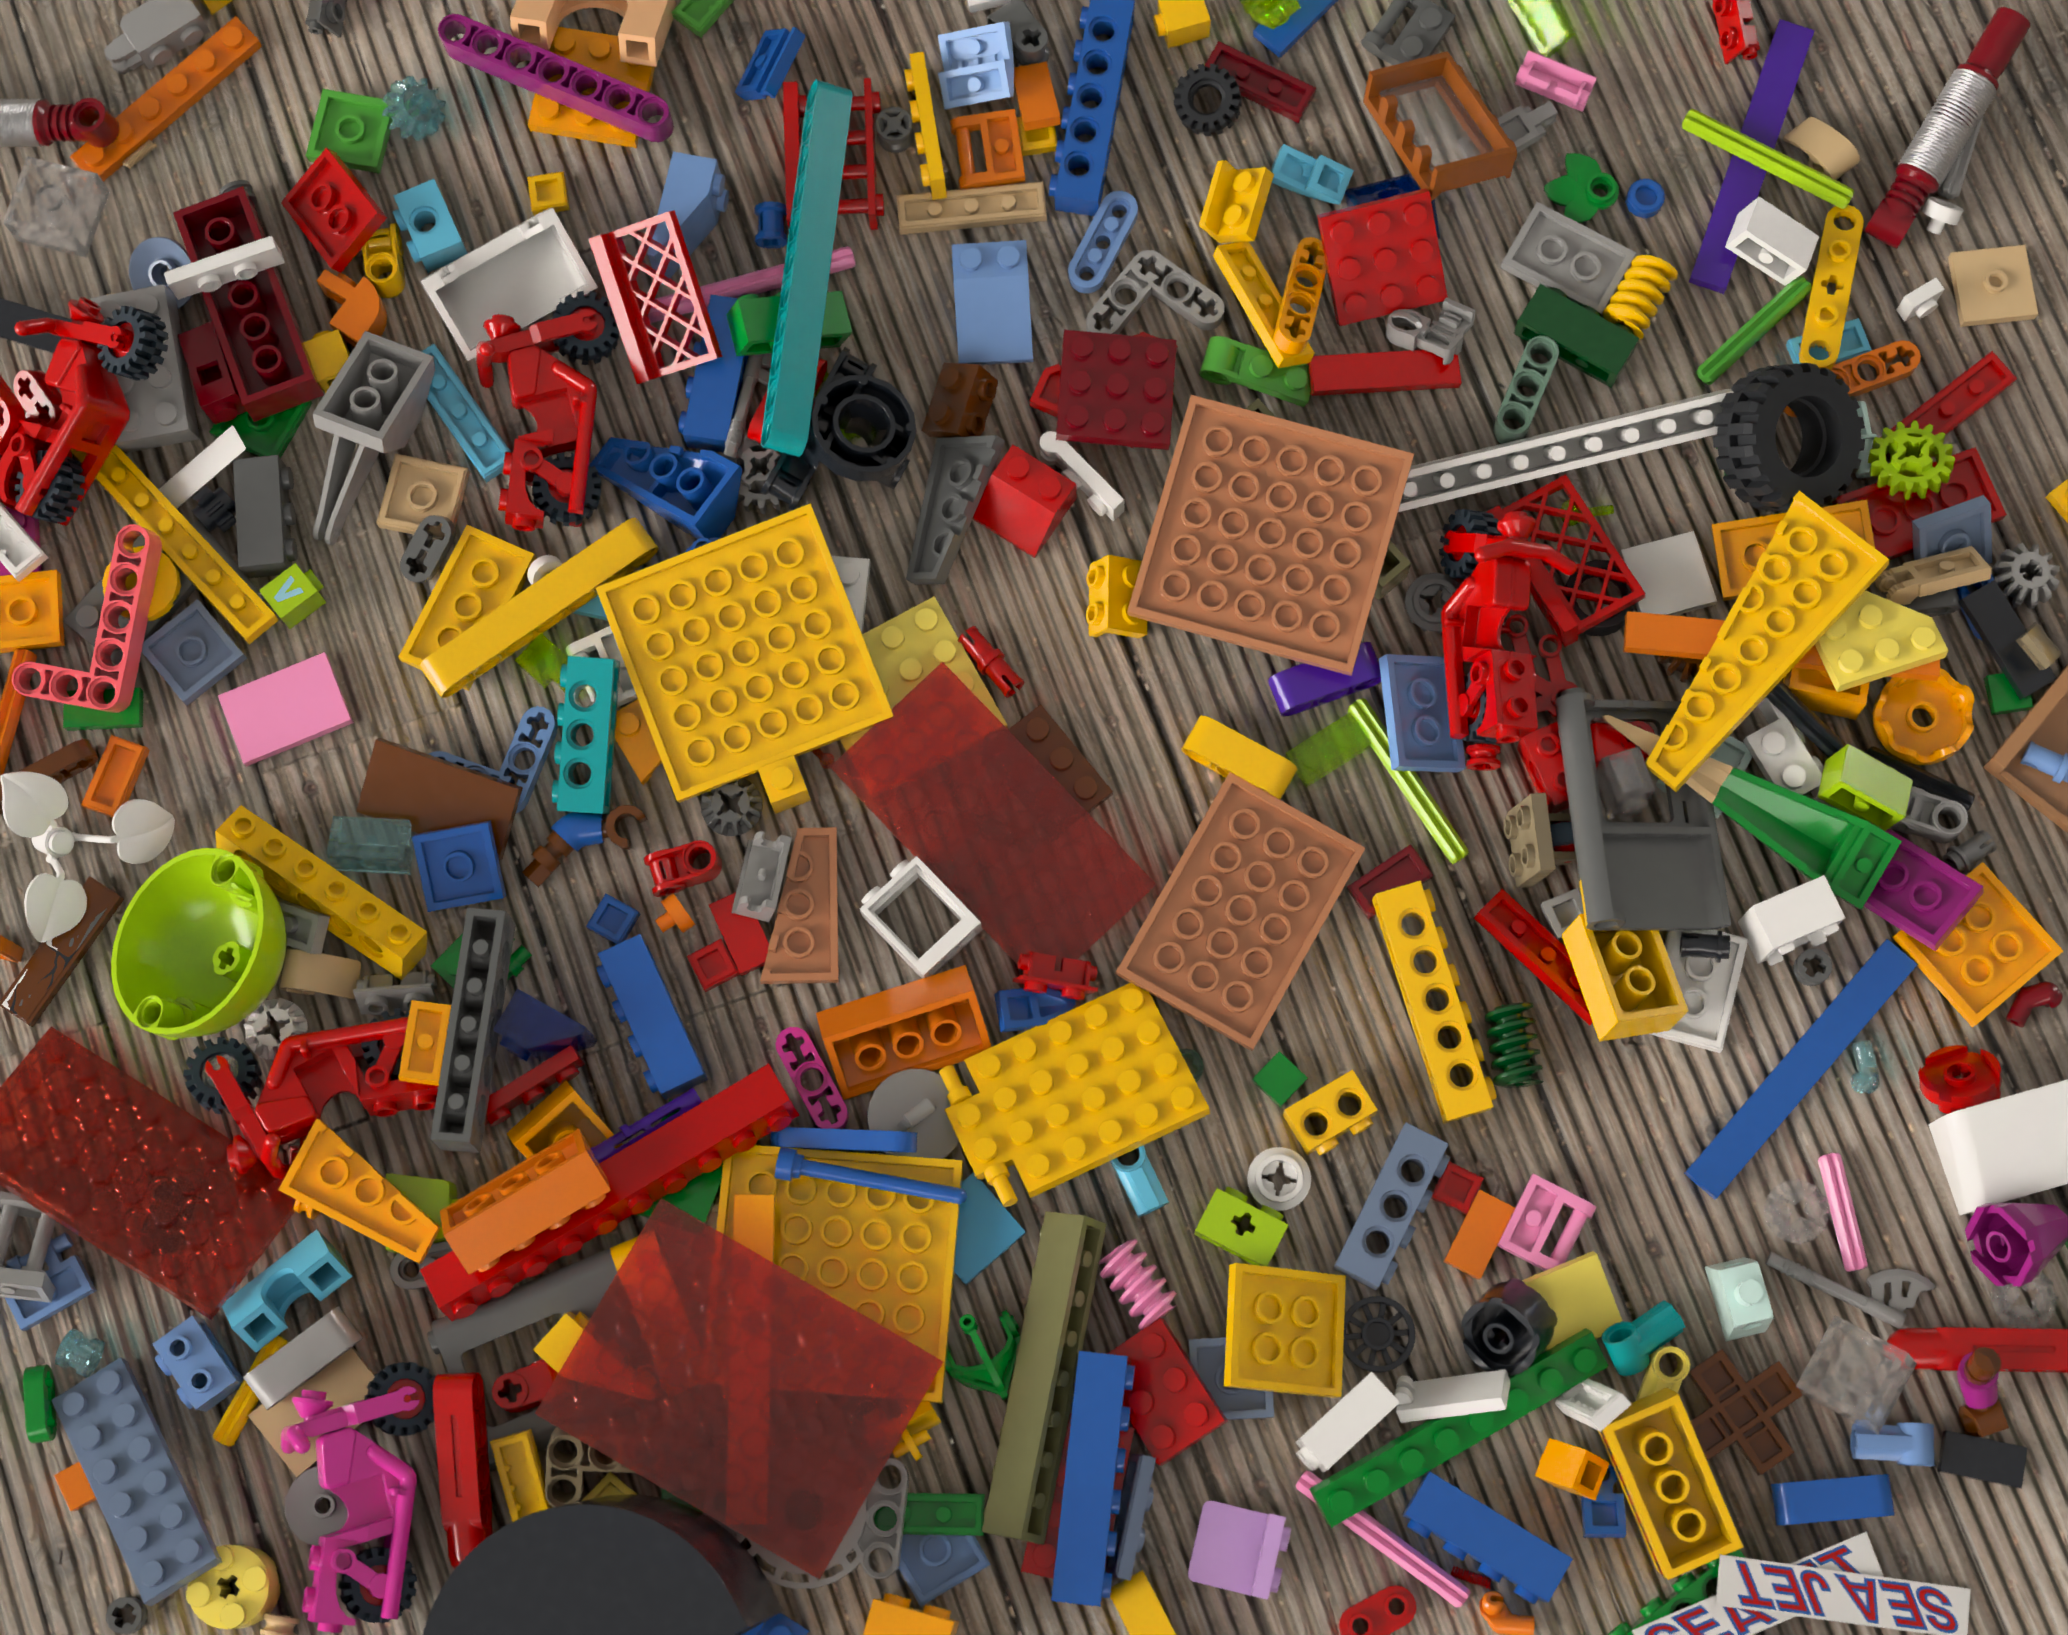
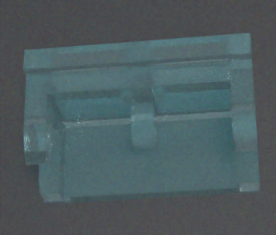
M333 816L326 855L332 867L338 871L411 875L414 850L413 835H411L412 824L410 820Z

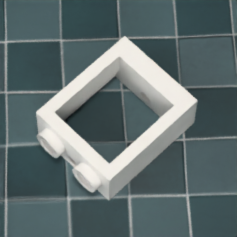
M916 856L910 862L905 859L899 863L890 873L892 879L882 888L879 886L872 888L861 900L864 905L860 908L862 917L921 978L936 974L982 931V925L973 913ZM917 878L960 920L920 958L878 916Z
M1373 1372L1369 1373L1295 1442L1300 1448L1296 1455L1311 1471L1317 1468L1322 1473L1327 1471L1400 1402Z

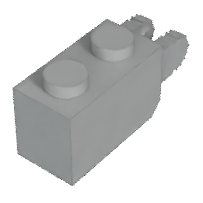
M148 0L122 17L120 27L124 33L113 39L112 43L105 45V57L112 62L113 70H116L120 75L122 73H129L130 70L133 71L142 64H145L150 70L156 65L168 62L172 55L183 48L197 44L210 30L191 0Z

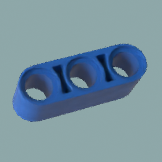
M1889 1474L1771 1484L1776 1526L1895 1516Z

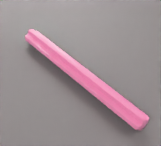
M846 246L832 251L830 274L855 266L854 255L850 247ZM784 264L700 286L706 307L709 305L710 295L740 298L747 294H759L781 288ZM674 294L656 298V300L669 307ZM682 296L676 312L681 315L694 312L692 301ZM653 306L648 314L650 323L664 320L666 314Z

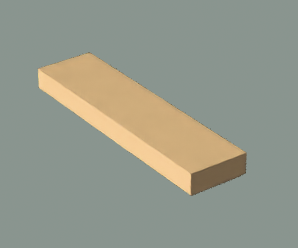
M1043 181L946 191L947 198L932 200L931 192L896 195L900 235L1047 221Z

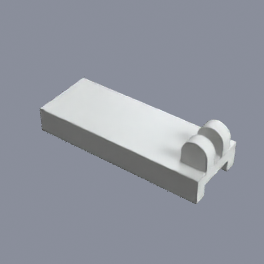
M1506 1369L1413 1381L1409 1376H1400L1397 1380V1389L1394 1395L1400 1402L1397 1405L1396 1412L1400 1422L1404 1423L1506 1410L1511 1381Z

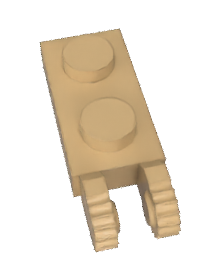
M1969 546L1902 563V566L1890 568L1888 571L1885 570L1877 577L1875 585L1881 592H1887L1886 599L1900 605H1907L1917 596L1933 595L1938 592L1991 579L1992 568L1974 547Z

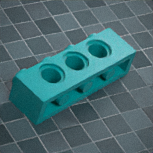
M568 656L567 664H562L560 686L565 688L564 703H559L557 723L558 726H563L562 741L556 742L554 753L555 764L560 765L559 780H554L552 785V802L557 803V811L596 814L610 813L620 661ZM591 686L596 692V701L592 706L584 708L579 702V694L583 688ZM588 724L593 730L594 737L590 744L581 746L576 739V733L581 726ZM581 763L587 764L591 770L589 781L583 785L578 784L573 776L574 769Z

